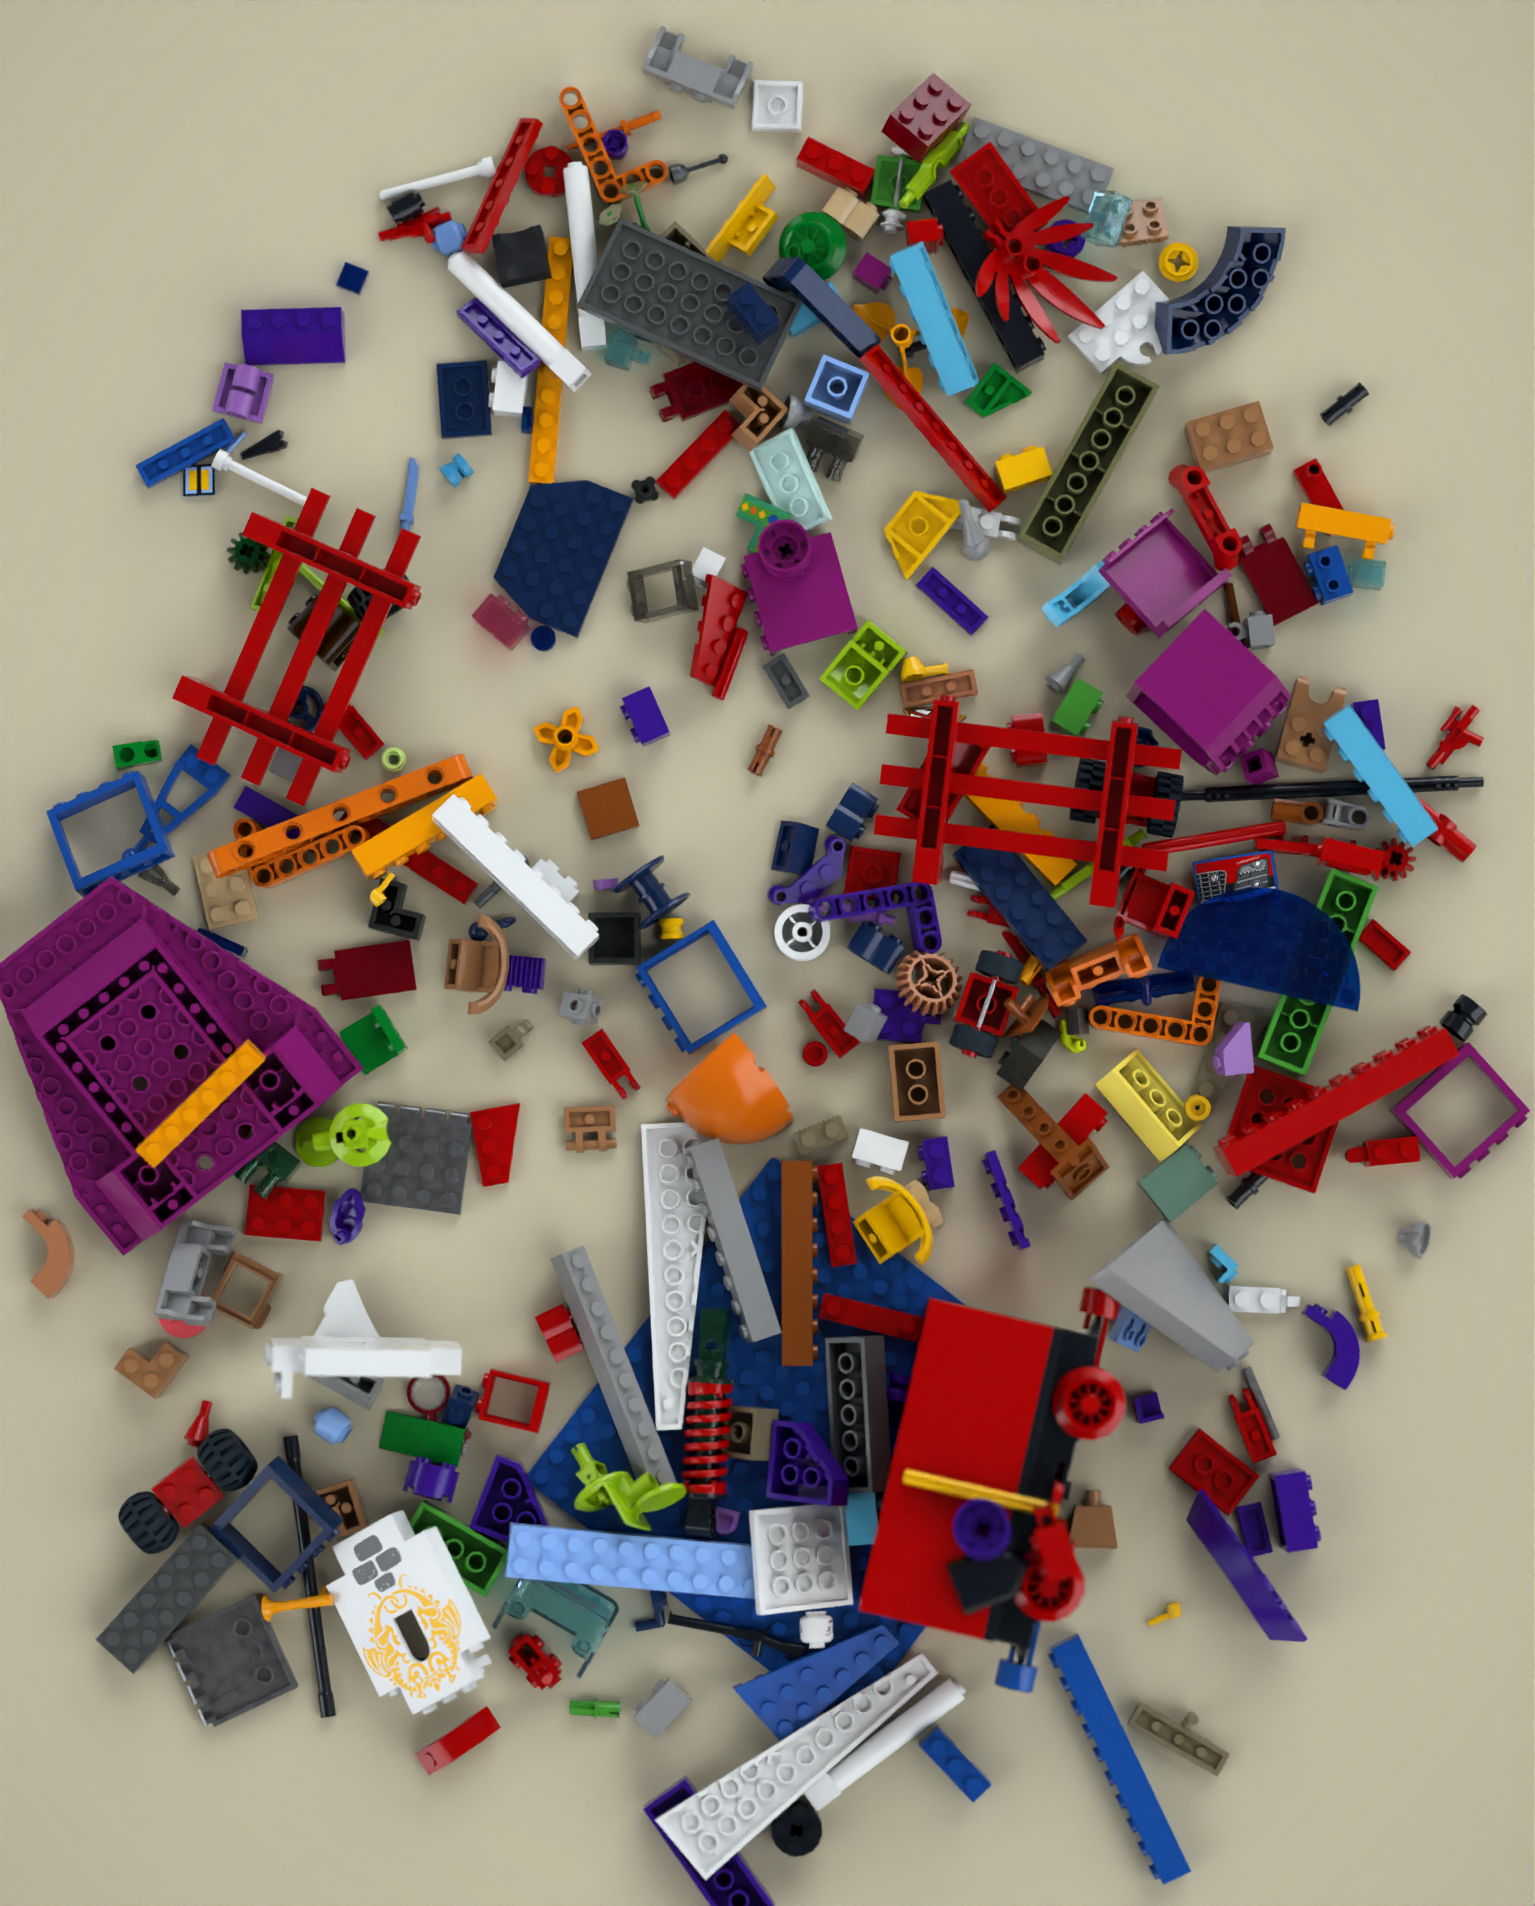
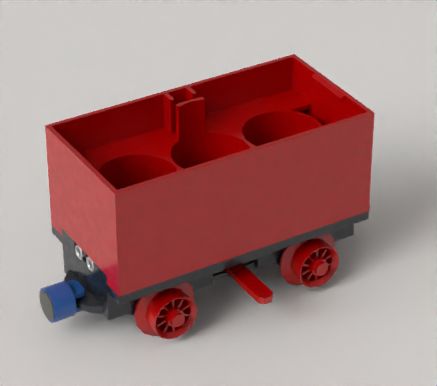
M1084 1287L1079 1311L1085 1312L1082 1328L1087 1330L1085 1333L937 1298H928L912 1368V1379L908 1397L903 1407L891 1460V1471L887 1488L883 1495V1506L860 1595L859 1610L990 1642L996 1640L1011 1644L1007 1659L1000 1658L994 1682L1006 1689L1024 1693L1033 1692L1038 1667L1031 1664L1041 1621L1055 1622L1068 1617L1079 1606L1084 1595V1576L1081 1568L1077 1563L1079 1574L1053 1582L1048 1581L1047 1575L1041 1576L1037 1561L1042 1560L1040 1551L1033 1550L1030 1535L1034 1534L1032 1527L1038 1525L1036 1515L1001 1506L1007 1514L1012 1530L1011 1542L1006 1551L1022 1557L1031 1563L1015 1597L965 1615L947 1564L968 1557L958 1545L953 1531L954 1517L959 1508L973 1499L903 1483L904 1472L909 1469L1052 1502L1059 1505V1512L1056 1518L1058 1519L1062 1500H1068L1072 1482H1068L1067 1477L1075 1443L1080 1439L1096 1440L1109 1435L1119 1426L1125 1413V1395L1121 1384L1111 1373L1099 1368L1109 1319L1117 1320L1120 1307L1118 1301L1101 1289ZM1092 1314H1093V1315H1096V1316L1094 1317V1319L1092 1320V1322L1090 1323ZM1050 1517L1041 1518L1043 1524L1053 1521ZM983 1526L980 1527L978 1535H982L983 1538L987 1537L989 1529L985 1530ZM1070 1539V1542H1071V1545H1072V1548H1073V1552H1074V1551H1075V1540H1073V1543H1072V1539ZM1016 1648H1017V1661L1014 1660Z

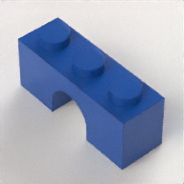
M938 1725L919 1742V1746L973 1803L992 1785L991 1781L958 1749L955 1743Z

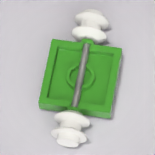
M897 145V147L891 148V151L898 156L897 158L877 156L871 203L875 207L888 209L881 214L886 218V221L880 223V227L884 228V232L889 234H898L899 231L905 229L900 222L906 219V215L901 211L920 213L922 196L919 200L914 199L907 209L899 205V201L907 193L906 186L920 170L923 161L918 163L916 160L907 159L911 156Z

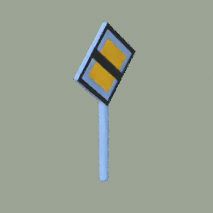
M243 431L236 438L237 442L231 444L225 451L230 453L247 433ZM212 464L192 465L183 470L184 497L215 495V468L212 467Z

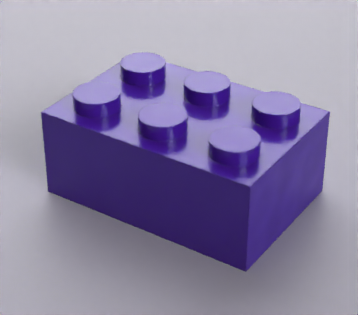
M1300 1468L1269 1473L1281 1549L1290 1553L1318 1548L1317 1542L1321 1541L1319 1526H1316L1313 1520V1516L1317 1515L1315 1501L1311 1500L1309 1496V1490H1312L1310 1474L1307 1475Z

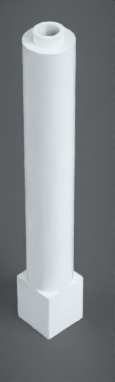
M582 162L568 163L567 168L563 169L578 304L595 270L598 258L588 167L583 166ZM578 308L582 350L607 348L605 321Z
M455 252L448 259V270L574 392L592 375L585 366L559 343L467 252Z
M949 1678L842 1758L804 1792L816 1811L818 1812L842 1794L844 1789L965 1699L963 1694L966 1692L958 1679L953 1682Z

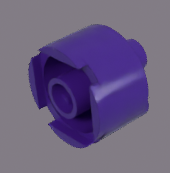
M416 1456L415 1461L410 1460L402 1491L407 1492L408 1488H412L414 1495L441 1501L442 1497H447V1503H452L460 1473L455 1471L456 1466L441 1462L439 1467L432 1465L431 1459Z

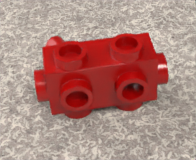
M529 1632L525 1636L520 1633L510 1642L512 1648L508 1651L511 1654L509 1660L517 1669L522 1667L528 1674L526 1679L534 1688L539 1686L543 1690L548 1686L551 1689L561 1680L559 1674L562 1672L560 1668L562 1662L554 1653L550 1655L546 1653L543 1649L545 1643L536 1633L533 1636ZM530 1646L532 1653L525 1655L523 1647Z

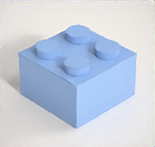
M823 354L804 399V405L809 409L851 425L869 382L870 373Z

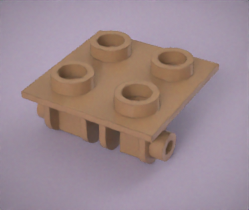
M1161 198L1111 204L1118 235L1116 236L1117 246L1122 245L1125 248L1126 246L1135 245V242L1140 246L1141 241L1148 245V240L1149 243H1163V240L1169 237Z

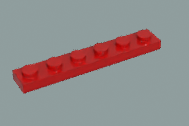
M520 118L461 247L465 252L484 254L488 248L490 239L499 224V219L505 206L509 202L514 186L518 182L520 173L529 158L530 151L539 136L543 123L537 118Z
M344 812L339 821L345 820L348 815ZM378 818L358 825L366 828L370 832L371 838L391 827ZM359 830L354 832L356 835L362 838V834ZM428 850L419 855L417 852L408 857L409 860L403 864L464 905L478 886L477 882Z

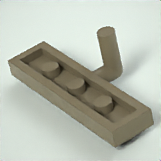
M1139 1701L1127 1723L1132 1728L1217 1777L1230 1755L1227 1751L1190 1731L1192 1724L1195 1725L1199 1721L1198 1716L1193 1711H1189L1180 1725Z

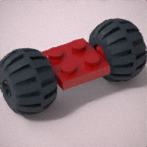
M226 1428L215 1430L203 1439L197 1450V1456L202 1466L193 1456H190L152 1487L154 1493L150 1491L139 1492L130 1496L123 1503L118 1513L119 1522L126 1534L140 1550L147 1554H155L168 1549L179 1533L177 1521L183 1528L187 1527L224 1497V1493L217 1484L226 1491H234L247 1486L254 1478L258 1469L257 1461L244 1442L232 1430Z

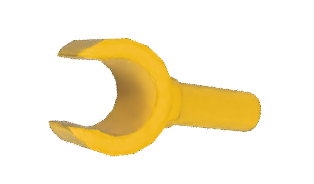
M391 872L382 884L370 894V901L375 907L380 906L387 899L382 892L395 876Z
M1180 1603L1166 1604L1167 1613L1148 1620L1149 1626L1151 1627L1167 1619L1178 1618L1182 1612Z

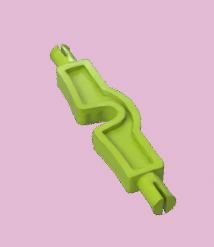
M962 122L956 131L951 130L940 145L928 153L922 162L920 170L906 186L907 193L899 201V205L902 208L907 209L914 199L919 200L925 191L936 181V166L940 168L947 167L963 145L962 138L970 129L967 123Z
M1140 828V830L1124 840V845L1134 846L1147 836ZM1094 862L1049 892L1054 900L1058 899L1092 876Z

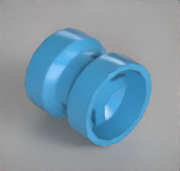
M459 453L452 458L449 464H444L439 468L454 488L460 484L461 479L469 477L474 473Z

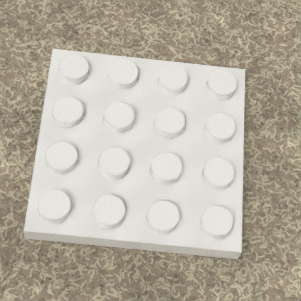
M807 1504L749 1511L756 1615L853 1604L845 1506Z

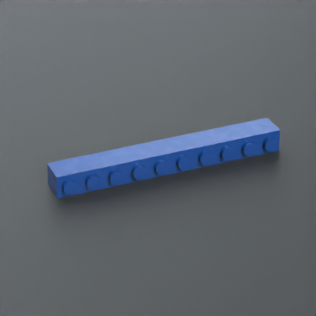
M1075 1634L1050 1646L1053 1653L1048 1654L1054 1668L1060 1667L1063 1676L1059 1679L1065 1691L1071 1690L1074 1700L1070 1702L1076 1715L1082 1714L1086 1722L1082 1724L1087 1738L1093 1737L1097 1745L1093 1750L1099 1763L1104 1761L1108 1768L1104 1773L1110 1786L1115 1784L1119 1791V1794L1115 1795L1121 1809L1127 1808L1131 1816L1126 1820L1132 1832L1138 1831L1141 1837V1841L1137 1843L1144 1857L1149 1855L1153 1864L1149 1868L1154 1879L1160 1878L1164 1885L1191 1872L1079 1635Z

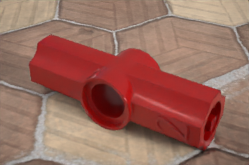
M1418 797L1421 804L1438 826V830L1427 838L1435 845L1445 848L1458 861L1463 863L1477 845L1462 834L1452 820L1444 814H1438L1431 806Z

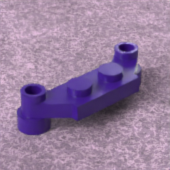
M836 834L828 835L824 840L826 854L790 886L772 885L767 891L769 901L775 905L785 903L810 904L843 874L841 864L846 847L844 839ZM838 841L839 847L834 850L833 844ZM782 892V898L777 900V893Z

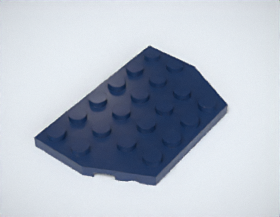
M588 480L531 485L495 572L494 579L532 621L578 638L634 499Z

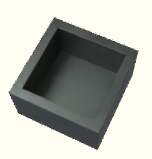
M639 912L588 913V919L599 929L597 931L599 939L589 948L590 965L641 964V931L639 930L641 914Z

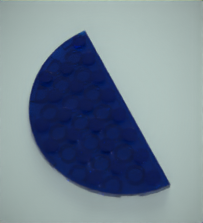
M1252 887L1228 891L1203 902L1185 917L1178 938H1168L1157 965L1158 968L1358 1012L1359 971L1355 955L1346 936L1328 914L1310 903V901L1283 890Z

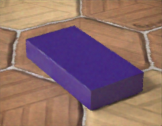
M1261 1502L1236 1507L1244 1546L1252 1557L1272 1553L1273 1550Z

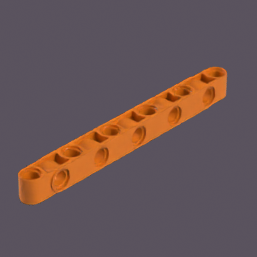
M458 754L213 849L207 853V857L215 877L223 878L284 855L346 827L361 825L460 786L472 779L473 775L464 755ZM431 775H438L442 780L438 784H432L428 781V778ZM385 793H391L395 798L387 803L382 801L381 796ZM338 811H343L348 816L345 820L338 821L334 818V814ZM293 829L300 832V836L296 839H289L286 836L288 831ZM243 848H249L253 851L252 855L248 858L241 857L239 852Z

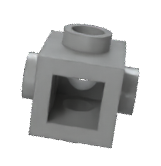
M579 989L578 993L564 991L559 1016L572 1019V1024L587 1027V1022L597 1024L598 1017L602 1011V999L593 997L594 992Z

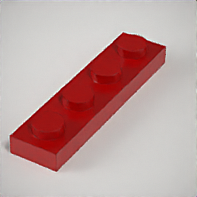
M724 410L656 480V484L674 500L734 439L732 434L741 424Z
M842 1163L817 1166L831 1266L857 1264Z

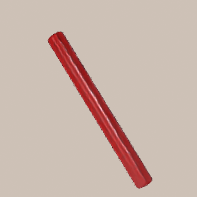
M1276 821L1147 842L1142 844V848L1166 850L1169 853L1256 838L1278 836L1286 833L1284 821Z

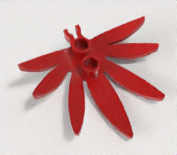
M1069 196L1055 200L1032 212L1010 232L1004 230L1003 225L998 220L993 222L990 226L996 233L993 234L988 229L982 236L987 241H991L995 249L982 263L975 283L976 297L980 298L989 289L995 275V301L1002 320L1006 322L1009 319V276L1017 298L1027 315L1056 344L1060 343L1061 340L1025 281L1045 301L1062 313L1086 325L1103 329L1105 324L1069 288L1045 270L1042 265L1062 275L1085 281L1114 282L1118 279L1116 275L1081 260L1035 248L1036 245H1048L1069 240L1093 228V223H1072L1033 232V230L1043 226L1057 215L1070 200Z

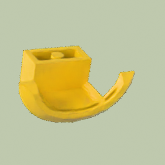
M875 1176L866 1179L865 1181L872 1191L882 1189L893 1193L880 1204L866 1211L853 1221L879 1264H882L921 1238L920 1249L914 1256L920 1266L928 1261L934 1244L930 1222L922 1206L905 1187L892 1179Z

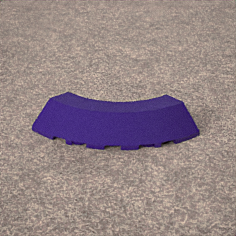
M1203 1488L1200 1489L1186 1521L1238 1593L1257 1624L1270 1640L1306 1641V1635L1295 1618L1292 1617L1287 1606L1275 1591L1266 1575L1261 1571L1244 1544H1241L1242 1542L1236 1533L1227 1524Z

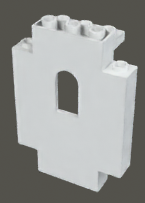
M301 1336L300 1338H270V1344H265L266 1365H270L271 1372H275L274 1386L276 1392H280L281 1398L292 1399L293 1372H303L304 1375L431 1377V1375H461L462 1349L456 1341H426L424 1338Z

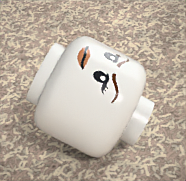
M826 1611L806 1612V1616L800 1618V1639L804 1643H809L810 1648H825V1642L833 1640V1619L831 1616L826 1615Z

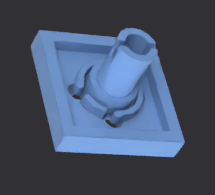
M1123 1305L1122 1308L1119 1307L1117 1320L1111 1319L1115 1321V1324L1108 1338L1139 1353L1140 1348L1146 1343L1151 1325Z

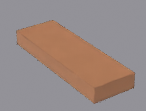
M973 669L899 684L904 709L933 704V699H940V694L956 696L955 699L978 695Z

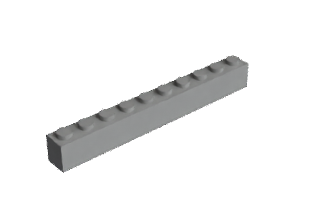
M584 1245L551 1258V1263L636 1480L644 1473L649 1472L656 1479L659 1486L665 1482L677 1483Z

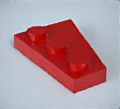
M521 1103L470 1112L483 1187L509 1183Z

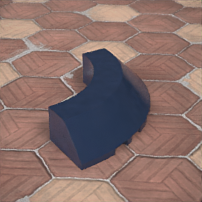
M1227 226L1226 240L1221 256L1208 277L1198 287L1181 297L1156 302L1155 330L1165 355L1182 354L1211 345L1224 335L1230 334L1242 324L1241 321L1258 307L1264 298L1263 294L1269 283L1275 277L1273 274L1277 262L1281 261L1286 228Z

